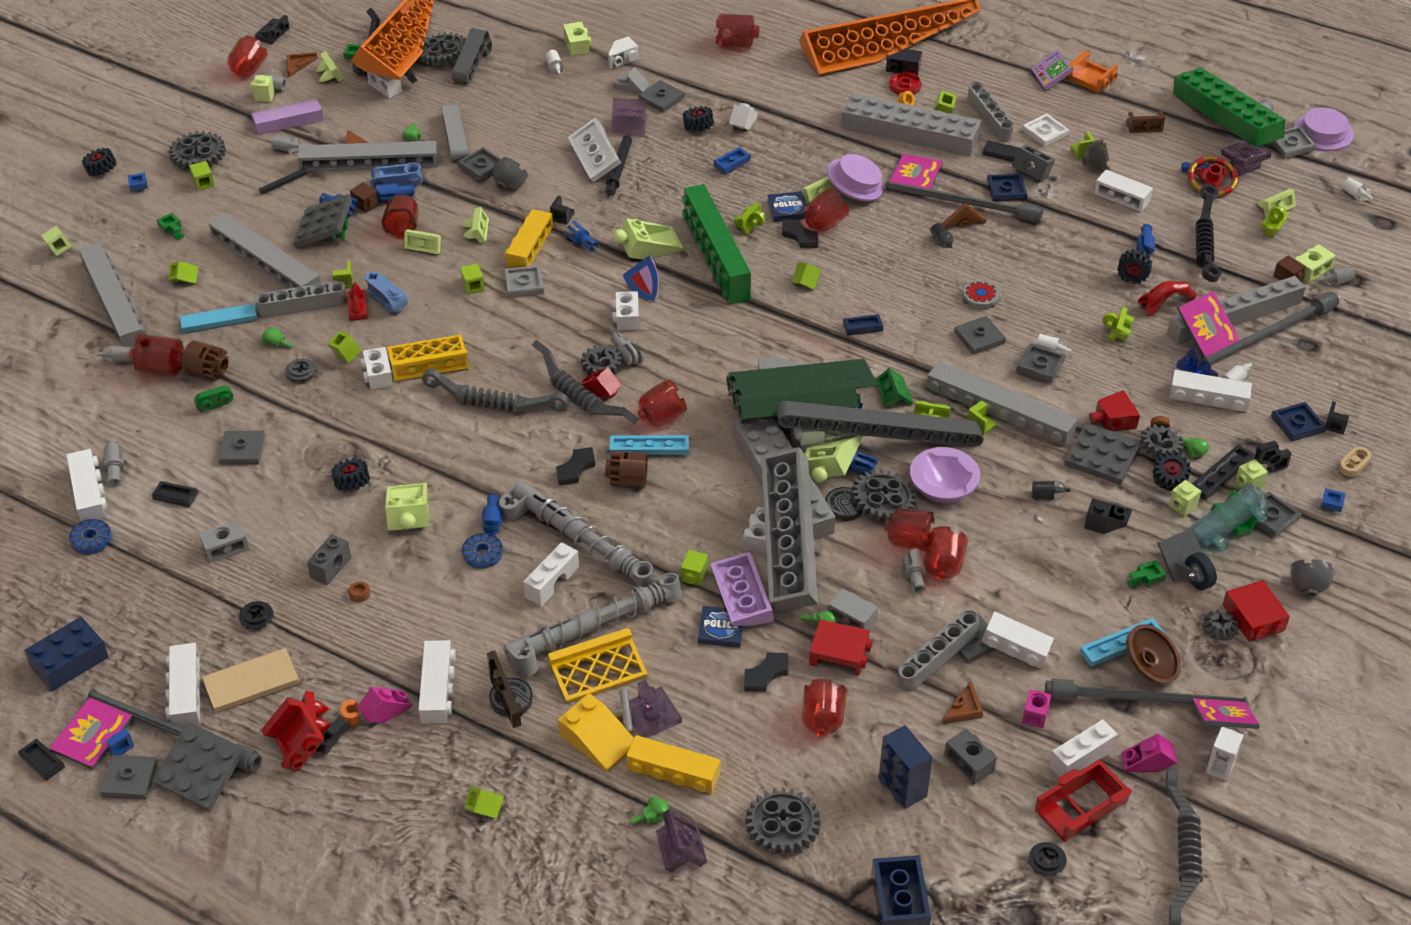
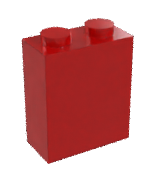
M1264 580L1226 591L1222 605L1230 616H1235V621L1238 622V627L1248 642L1255 639L1260 640L1268 635L1279 634L1286 630L1290 616Z

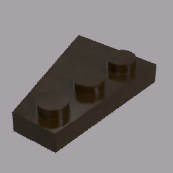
M495 650L488 652L487 660L490 682L512 727L522 726V707L520 703L515 701L514 691L509 686Z

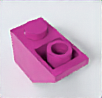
M370 687L357 708L367 721L385 723L410 709L412 703L408 700L407 694L400 689L392 690L385 687Z
M1158 733L1121 752L1124 771L1161 772L1177 764L1174 744Z

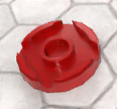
M902 72L899 75L896 73L889 79V89L897 95L905 91H910L915 95L921 90L922 82L913 73Z

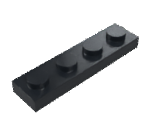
M1238 444L1194 481L1192 485L1201 490L1200 497L1207 500L1238 473L1239 466L1252 461L1255 454Z

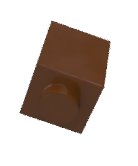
M362 182L350 190L351 198L358 200V204L355 207L367 213L379 205L377 191Z
M1288 255L1277 262L1273 277L1281 281L1296 276L1301 282L1305 276L1304 270L1306 266Z

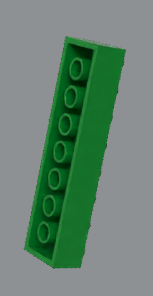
M1198 67L1174 76V95L1253 146L1258 147L1284 138L1286 119L1204 68Z
M705 184L684 188V196H682L684 205L682 210L683 218L687 220L688 228L693 232L695 242L698 241L699 250L701 253H704L705 262L710 265L711 274L715 275L718 287H721L723 297L727 298L730 305L750 300L751 271Z

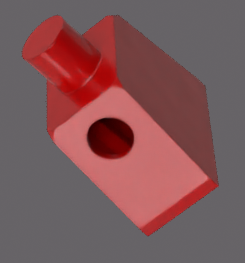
M1124 390L1099 399L1096 412L1089 413L1091 424L1101 422L1104 429L1110 431L1137 429L1140 418L1139 412Z

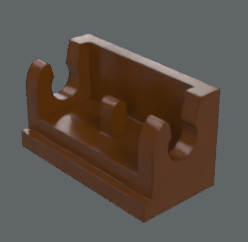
M1158 111L1159 116L1135 117L1132 112H1128L1129 118L1126 119L1129 132H1163L1165 123L1163 112Z

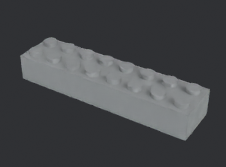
M852 93L842 111L841 128L967 156H971L975 148L981 127V120L865 96L859 93Z
M774 417L750 419L748 423L740 424L739 419L733 420V438L763 487L761 456L793 448ZM809 475L813 537L815 540L835 533L836 517Z
M800 447L761 456L769 603L778 613L817 605L818 594L808 458Z

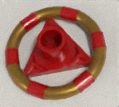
M1216 156L1200 157L1190 165L1187 173L1189 183L1199 192L1201 186L1196 182L1195 174L1204 184H1210L1218 190L1229 170L1232 180L1231 184L1218 191L1217 197L1226 196L1236 188L1238 174L1230 162ZM1207 162L1216 163L1211 164L1209 168H1197Z

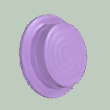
M1330 108L1311 109L1294 124V127L1301 126L1315 143L1316 150L1337 151L1344 149L1351 144L1354 136L1346 116Z
M846 154L840 159L833 160L828 165L827 176L830 182L846 196L860 201H874L882 195L884 188L881 181V171L876 164L866 157L857 154Z
M936 447L925 450L914 458L910 466V478L914 486L927 499L936 503L950 504L960 501L976 489L980 481V470L975 460L968 454L954 448Z

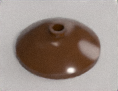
M1141 624L1134 627L1128 633L1126 648L1128 657L1136 671L1145 679L1159 685L1170 684L1176 680L1181 671V660L1171 639L1163 631L1152 625Z

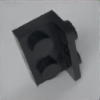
M283 15L279 20L271 19L255 34V39L272 45L290 29L288 16Z

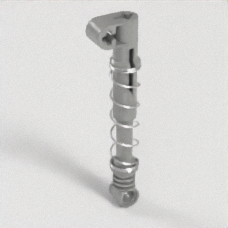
M522 480L517 482L500 498V507L506 520H517L525 512L531 510L542 522L547 521L546 524L553 525L559 529L561 535L566 534L572 538L574 544L583 542L590 547L588 550L589 554L596 551L604 556L603 564L610 561V569L615 572H622L635 582L636 587H647L655 583L654 570L650 562L640 561L623 545L614 547L612 537H600V531L597 527L589 526L584 518L574 516L569 508L561 507L556 499L546 497ZM590 528H595L599 536L592 532ZM603 538H610L612 540L613 545L605 541Z
M675 573L663 574L652 585L650 584L647 587L638 586L631 589L633 595L617 601L614 596L615 603L600 609L598 604H595L597 608L595 611L592 609L582 613L578 611L577 615L563 621L559 619L560 622L551 626L543 625L538 628V631L503 645L505 656L520 676H531L538 671L536 654L543 651H554L556 647H563L565 642L572 639L580 640L582 635L591 631L597 633L601 628V624L605 622L616 625L619 617L624 614L627 617L633 618L636 615L637 609L645 613L652 606L663 601L674 602L682 597L679 576ZM635 610V613H634L633 616H629V615L627 614V613L632 612V611ZM617 618V621L615 623L609 622L610 620Z

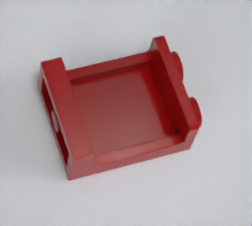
M819 620L809 653V665L817 667L819 660L855 667V675H860L861 669H865L868 656H865L866 652H870L873 640L869 639L870 630Z
M289 698L285 699L261 729L264 736L275 738L285 757L281 763L282 768L299 771L304 766L305 762L324 740L304 702Z

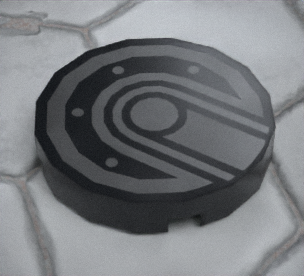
M850 487L835 488L825 497V501L836 519L840 518L842 521H850L862 515L863 510L857 511V505L852 504V488Z
M507 678L509 686L514 691L516 703H520L523 713L527 712L533 702L531 687L527 682L519 678ZM492 687L489 693L490 706L495 713L507 717Z

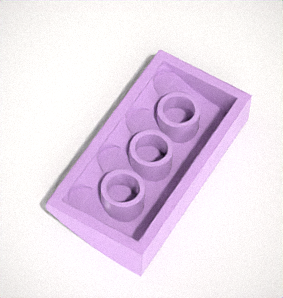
M316 99L250 113L258 135L324 121L321 106Z
M750 552L710 563L732 625L753 626L774 621L771 605Z

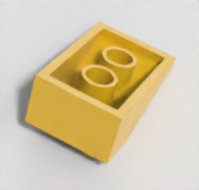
M590 693L558 719L559 736L606 772L627 755L634 740V737L606 705Z

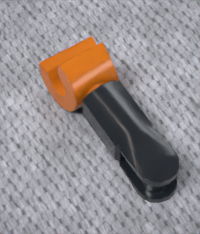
M349 699L344 701L340 707L341 717H337L327 730L322 733L324 740L318 748L322 750L323 754L326 755L330 752L339 738L348 730L349 726H356L360 723L356 700Z

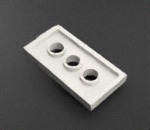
M597 118L592 119L568 137L593 183L621 164L607 138L604 127Z

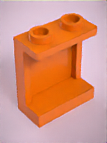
M1084 50L1069 63L1073 72L1066 76L1065 79L1100 93L1112 81L1117 79L1118 65L1114 64L1110 69L1089 61L1090 52Z

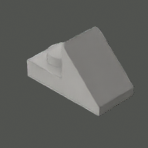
M635 67L629 75L619 74L613 82V88L635 94H641L650 87V83Z

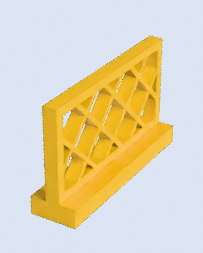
M461 334L387 347L394 381L422 377L426 369H435L440 373L469 369L467 350L465 349Z
M629 628L548 654V666L555 676L566 704L582 699L588 693L594 695L645 678L648 675L632 640V633ZM628 646L632 652L629 658L618 654L620 649ZM607 654L612 656L609 664L599 661L600 656ZM616 658L627 662L623 670L612 666ZM588 661L592 663L589 671L578 667L580 662ZM630 664L639 667L640 670L636 674L626 671ZM595 665L606 669L603 677L592 673ZM566 667L572 671L567 678L560 675L558 669ZM575 671L586 675L583 683L572 680ZM609 671L620 674L619 679L615 681L609 680L606 677ZM589 677L600 681L599 685L594 688L587 686L586 683ZM571 684L579 687L578 693L568 695L566 691L568 685Z

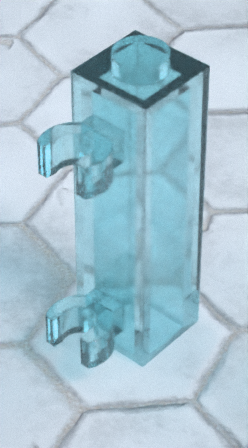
M1249 483L1191 526L1197 540L1206 549L1215 544L1220 552L1226 550L1228 546L1225 544L1226 541L1223 537L1253 515H1255L1260 523L1268 519L1265 515L1267 513L1263 509L1266 507L1264 492L1259 487L1255 488Z

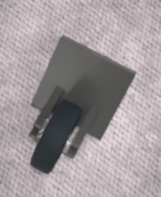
M1192 528L1157 542L1173 581L1180 578H1189L1191 583L1199 590H1206L1215 585L1217 581L1216 569L1210 558L1202 553Z

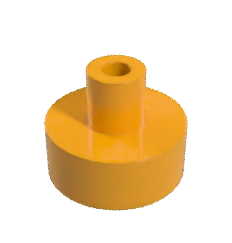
M905 91L900 93L897 102L913 106L915 98L912 92Z

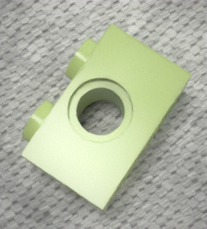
M582 22L563 24L564 39L570 55L590 53L589 46H592L591 37H588L587 27L584 28Z
M1318 244L1308 249L1301 256H1297L1295 260L1306 266L1303 280L1309 284L1331 270L1336 255Z

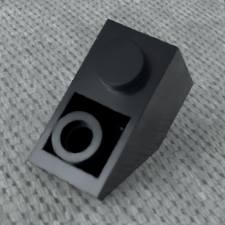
M905 49L887 56L886 71L900 74L902 72H910L918 76L921 67L922 51Z
M1092 498L1087 511L1084 529L1105 534L1126 527L1132 509Z

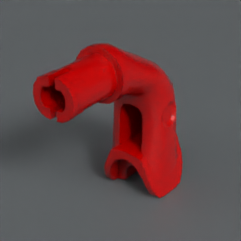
M1165 281L1154 287L1149 293L1142 295L1138 299V303L1146 307V313L1152 316L1175 293L1184 296L1189 301H1193L1197 294L1190 288V284L1187 282Z

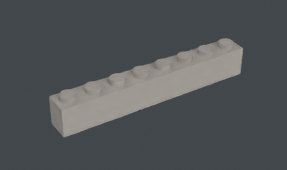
M436 141L299 145L298 163L300 170L305 168L307 171L365 170L408 163H418L421 168L437 167L438 150Z
M224 213L208 223L211 237L287 289L320 284V277L316 272L309 270L304 264L299 263L292 256L287 255L280 248L275 247L268 240L260 237L258 233L248 229L246 225H242L234 217Z
M100 242L79 248L82 263L121 346L134 347L145 343L143 335H146L144 326L140 324L138 314L134 313L133 303L129 302V295L127 291H124L123 282L114 268L112 259H109L107 249H103Z
M1296 276L1220 300L1219 302L1232 326L1301 304L1306 287ZM1180 314L1171 316L1167 334L1178 345L1193 340Z
M939 361L928 374L926 389L970 407L983 401L988 404L987 414L1066 446L1076 431L1078 418Z

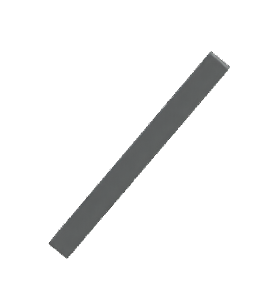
M782 401L776 406L779 425L784 428L968 447L979 446L984 441L980 424L972 420L793 401Z

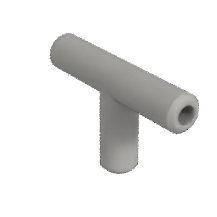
M621 689L619 691L621 708L610 711L616 718L623 717L624 727L629 733H632L633 724L628 690Z

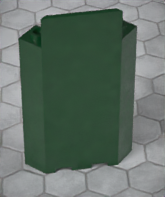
M865 359L729 372L726 376L728 395L732 396L734 410H738L740 424L748 423L750 419L777 416L776 406L782 401L858 408V405H860V395L856 393V389L878 386Z

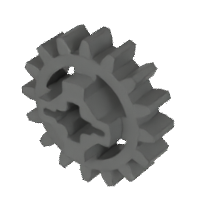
M601 344L598 348L596 345H593V349L587 348V353H582L581 366L587 375L606 367L614 375L617 374V370H621V352H617V348L611 349V345L604 347Z
M1153 424L1152 428L1147 426L1146 430H1143L1140 443H1142L1141 448L1147 449V454L1152 453L1153 458L1160 455L1163 456L1166 452L1168 455L1174 452L1175 456L1178 453L1181 454L1184 442L1181 441L1182 436H1177V431H1171V427L1164 428L1163 425L1157 427L1155 424Z

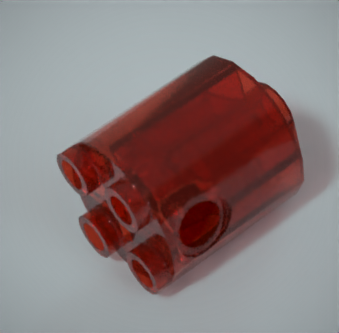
M721 13L718 19H716V28H719L718 34H716L715 42L719 46L751 48L753 39L759 38L760 26L754 25V15Z
M137 333L134 348H131L129 351V359L133 360L134 370L176 376L182 368L183 342L177 338Z

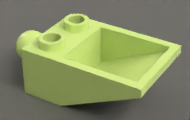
M626 219L622 228L613 233V240L623 245L630 258L644 260L649 255L651 258L683 250V246L672 226L644 222L638 219Z
M845 435L824 439V443L814 444L807 448L805 455L808 458L810 477L815 482L822 483L827 477L845 475L863 436Z
M427 483L387 487L385 510L388 531L429 527Z

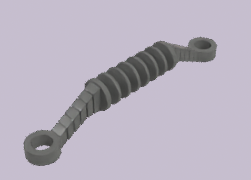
M538 340L534 341L532 346L543 354L552 386L556 387L569 399H572L573 402L577 403L588 414L624 416L634 425L639 421V418L625 407L605 405L601 398L593 394L580 382H577L566 371L557 368L550 349Z
M426 369L422 376V381L425 385L432 388L440 385L462 404H466L468 399L470 405H473L476 400L478 407L483 402L485 408H488L491 403V409H495L498 404L499 411H502L505 406L506 412H510L513 407V413L515 414L551 406L556 411L563 412L570 403L569 398L560 392L536 398H525L517 394L515 399H513L512 393H509L506 398L505 392H501L499 397L497 390L491 395V390L487 389L484 394V388H479L477 392L476 386H473L470 390L469 385H456L435 369Z
M1167 769L1166 791L1179 811L1177 830L1179 833L1178 863L1180 865L1178 869L1180 872L1179 881L1181 882V889L1170 905L1169 925H1181V909L1203 880L1201 873V819L1177 787V769Z

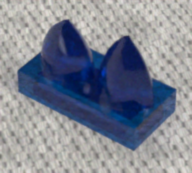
M1195 348L1188 350L1185 357L1177 361L1176 367L1181 371L1218 377V373L1211 368L1208 361L1202 362L1198 359Z

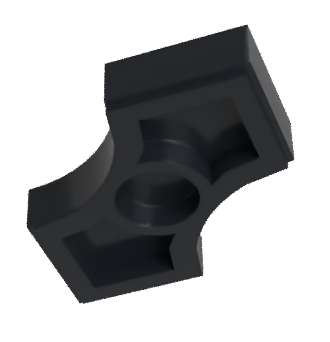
M800 220L782 221L783 237H790L796 240L800 248H818V231L806 229Z
M1274 440L1258 445L1254 459L1260 464H1267V469L1272 473L1288 468L1292 453L1288 449L1279 450V445Z
M592 447L573 449V455L570 460L556 466L559 485L579 483L581 473L595 466Z
M767 652L765 660L760 665L745 669L744 691L766 692L768 684L773 679L787 676L788 653Z

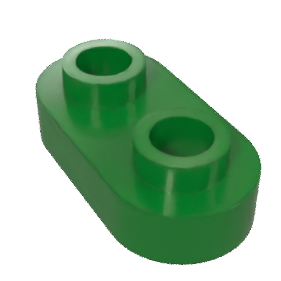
M220 386L197 394L194 398V403L199 411H207L229 404L233 400L234 395L230 387Z

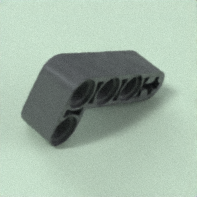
M476 28L470 29L452 72L453 81L471 83L482 55H489L492 50V41L488 31Z

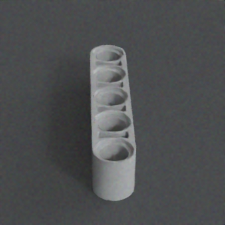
M971 82L968 90L969 103L998 140L1002 142L1011 141L1014 127L1013 121L982 83Z
M458 104L441 106L451 160L458 161L468 156Z
M340 281L260 293L254 298L257 315L262 318L340 306L347 301L345 285Z
M973 610L963 611L908 658L898 670L900 686L908 691L916 689L979 633L978 614Z

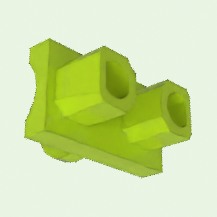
M755 202L751 207L747 206L743 210L742 216L734 218L736 228H741L743 234H748L755 226H762L765 223V214L760 210V202Z
M1273 206L1261 225V228L1265 229L1264 235L1274 238L1288 219L1290 212L1284 211L1282 207Z
M1122 306L1119 315L1110 312L1106 313L1102 318V323L1107 328H1111L1108 340L1112 342L1116 337L1126 341L1130 335L1131 330L1129 328L1134 318L1126 314V307Z
M916 401L914 414L949 418L951 407L926 401Z

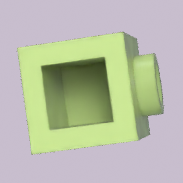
M255 76L254 81L250 84V90L253 92L255 101H272L275 93L272 76Z
M57 226L41 235L56 256L71 247V244Z
M1254 459L1239 466L1235 483L1247 495H1250L1264 488L1268 471Z
M1183 481L1172 490L1169 507L1183 517L1187 516L1197 508L1201 490L1188 481Z

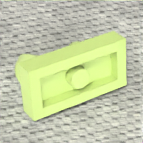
M326 51L321 53L320 55L323 60L319 63L316 72L324 73L320 77L319 82L330 81L334 78L338 82L342 81L344 77Z
M828 176L804 187L802 190L807 205H812L837 193V189L830 182Z
M1288 189L1270 198L1258 201V206L1264 209V217H1267L1273 206L1282 207L1284 211L1296 207L1294 190Z
M482 207L475 208L474 216L462 224L463 227L470 228L463 236L468 239H477L479 244L486 242L489 218Z
M408 229L405 231V249L433 254L440 253L441 235Z

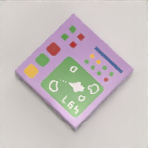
M1059 49L1031 68L1045 90L1073 72V69Z

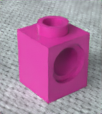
M1030 689L1022 723L1044 728L1051 694Z

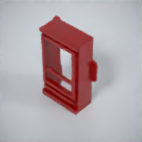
M1099 759L1081 771L1072 769L1059 777L1058 785L1037 797L1035 811L1066 842L1070 837L1122 804H1127L1132 790ZM1094 780L1110 798L1086 813L1069 795ZM1065 798L1081 815L1073 820L1057 802Z

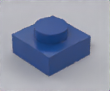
M145 172L127 175L130 191L148 188Z
M1325 488L1321 508L1341 512L1346 493Z
M125 728L106 740L111 755H122L134 747L131 735Z

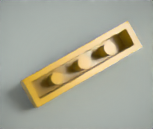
M532 209L530 214L525 217L524 224L519 227L516 237H513L510 247L505 250L504 258L506 259L507 267L518 268L531 265L553 228L552 213Z
M638 735L635 736L626 755L628 770L634 773L649 775L658 780L662 779L673 782L678 786L690 787L699 792L712 794L721 773V759Z

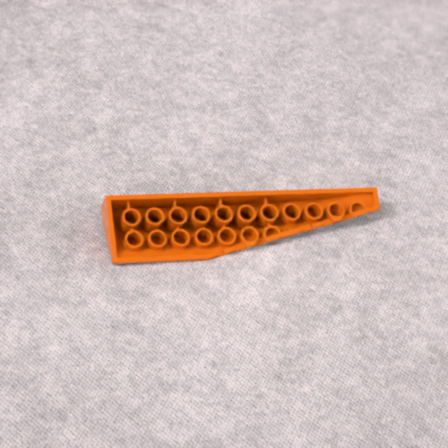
M403 0L360 46L351 61L363 71L400 80L423 52L420 48L424 47L425 42L422 40L426 38V31L428 30L430 14L432 12L431 7L434 1Z
M954 0L805 30L799 38V43L803 54L818 75L878 63L886 59L887 56L900 52L980 12L981 8L978 0Z

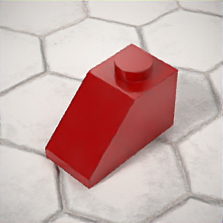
M608 367L586 376L580 382L601 399L614 397L618 393L617 389L622 385Z

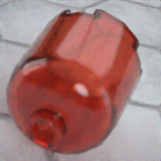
M248 35L238 39L227 58L228 67L234 74L244 78L251 77L266 60L268 55L267 49L265 47L264 49L262 48L258 39Z
M828 188L810 201L804 209L807 226L815 231L825 232L844 220L849 215V208L847 203L843 204L839 198L841 194L835 189Z
M407 195L393 196L388 201L381 220L384 231L395 235L397 239H404L407 229L415 231L419 217L417 202Z
M671 380L662 381L641 395L638 401V416L643 422L646 421L651 426L659 427L687 411L684 398H679L676 393L679 389Z
M897 509L892 513L890 519H886L884 530L887 531L889 541L893 545L912 550L916 548L922 552H927V549L929 550L934 536V532H930L931 523L935 524V514L930 511Z
M948 526L933 528L927 536L923 562L926 571L938 579H950L958 575L962 569L969 542L967 536L962 531H959V533L951 531V527Z
M815 679L811 681V685L804 686L802 722L808 730L818 736H825L839 730L843 724L848 690L842 684L840 687L833 685V680Z

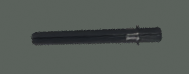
M629 134L623 136L617 153L621 164L612 169L610 177L606 181L605 192L609 197L610 195L614 196L616 189L620 186L619 180L632 143V138Z

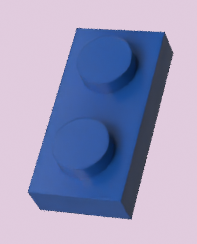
M738 147L715 159L714 167L726 174L749 162L751 155L741 147Z

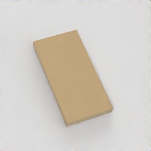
M286 648L202 677L215 713L300 684Z

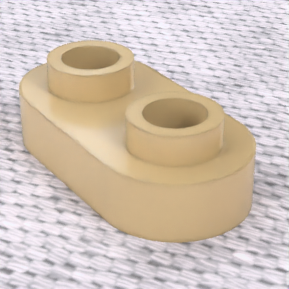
M1364 447L1353 448L1341 460L1339 471L1345 476H1356L1369 464L1371 452Z

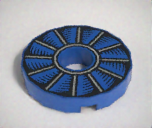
M98 519L82 521L74 526L69 533V541L72 548L83 554H92L103 550L106 547L105 545L108 542L110 543L112 537L108 524ZM89 535H95L93 538H86Z
M489 533L472 535L462 545L463 559L466 560L469 566L475 568H488L493 563L495 565L503 555L501 540ZM480 549H486V550H487V551L484 552V553H479V552H478Z

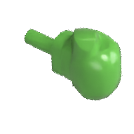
M415 123L407 126L402 133L403 139L407 142L417 141L421 137V131L415 127Z
M270 327L262 334L261 339L264 344H272L276 347L282 344L290 349L293 347L292 344L284 341L285 336L277 328Z
M1189 437L1187 440L1184 438L1181 440L1185 444L1184 448L1187 450V455L1192 459L1203 457L1209 450V444L1203 439Z
M829 611L814 612L813 616L800 614L799 618L800 620L811 621L812 625L817 627L819 620L836 623L833 613Z
M651 797L648 800L647 807L642 808L644 814L630 820L632 825L645 819L648 824L663 821L670 813L669 806L664 799Z

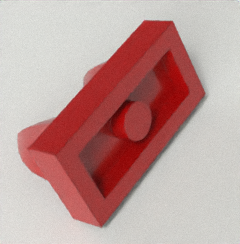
M354 282L351 291H347L349 321L368 319L366 289L361 290L358 284Z
M305 691L301 701L304 702L318 729L323 733L331 723L316 716L326 713L329 708L324 703L314 699V692Z

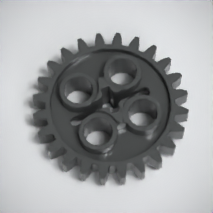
M444 32L442 35L438 33L437 36L432 34L431 38L426 37V40H422L425 43L424 47L420 48L423 52L419 57V61L422 60V63L426 62L427 65L432 63V66L436 64L441 66L442 63L447 65L448 62L454 63V60L457 61L466 37H463V35L458 36V33L453 35L452 32L449 34ZM440 43H443L445 55H442Z
M195 131V134L189 132L188 136L183 134V138L177 137V141H173V145L169 146L171 162L173 161V165H177L178 168L183 167V170L190 168L189 165L206 161L209 167H213V163L218 164V160H223L222 156H225L226 152L224 140L221 139V136L217 137L216 133L212 135L211 132L205 134V131L201 133ZM196 143H198V153H199V158H198V159H197V157H196V156H197Z
M880 469L879 473L872 470L871 475L868 472H865L864 476L859 475L858 480L855 479L851 490L852 504L857 505L856 510H863L862 516L870 515L869 520L876 518L877 523H879L882 519L885 524H887L888 520L895 523L896 519L902 522L904 517L908 518L909 514L913 513L917 495L914 494V488H909L910 482L904 483V477L899 479L897 478V473L892 476L890 471L884 474L882 469Z
M782 787L781 792H777L773 788L772 794L765 790L764 798L757 795L756 802L751 801L750 808H747L746 832L750 833V840L755 839L756 847L763 844L764 852L770 848L772 849V855L776 851H780L781 856H784L785 851H788L792 856L794 849L802 853V845L809 848L810 841L815 842L816 835L819 834L821 819L819 818V810H816V804H810V797L803 799V792L795 795L793 788L789 793L786 792L784 787Z

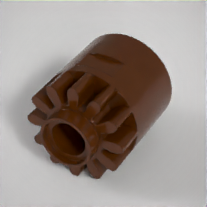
M193 340L184 350L182 367L184 371L213 380L220 379L221 374H224L228 368L227 351L223 348Z
M612 451L611 459H606L605 477L610 478V485L645 487L648 469L647 453Z

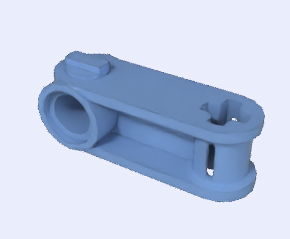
M418 163L376 167L371 171V177L373 178L371 185L374 189L379 185V181L381 185L396 183L398 186L413 184L414 187L423 183L421 166Z
M369 272L365 275V281L368 284L367 293L390 313H399L404 309L408 300L402 289L395 286L378 272Z

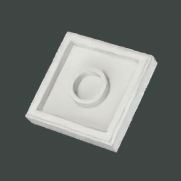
M1048 114L1022 125V131L1043 147L1068 136L1070 132L1068 128Z

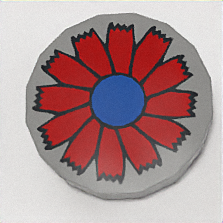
M975 280L969 282L963 289V300L967 301L968 305L973 308L988 309L993 304L995 306L999 301V289L991 282Z

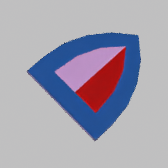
M649 255L625 272L623 277L633 292L638 291V296L656 301L659 288L658 271Z

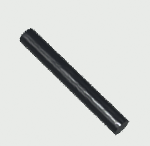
M303 168L259 188V192L265 194L307 175V170Z

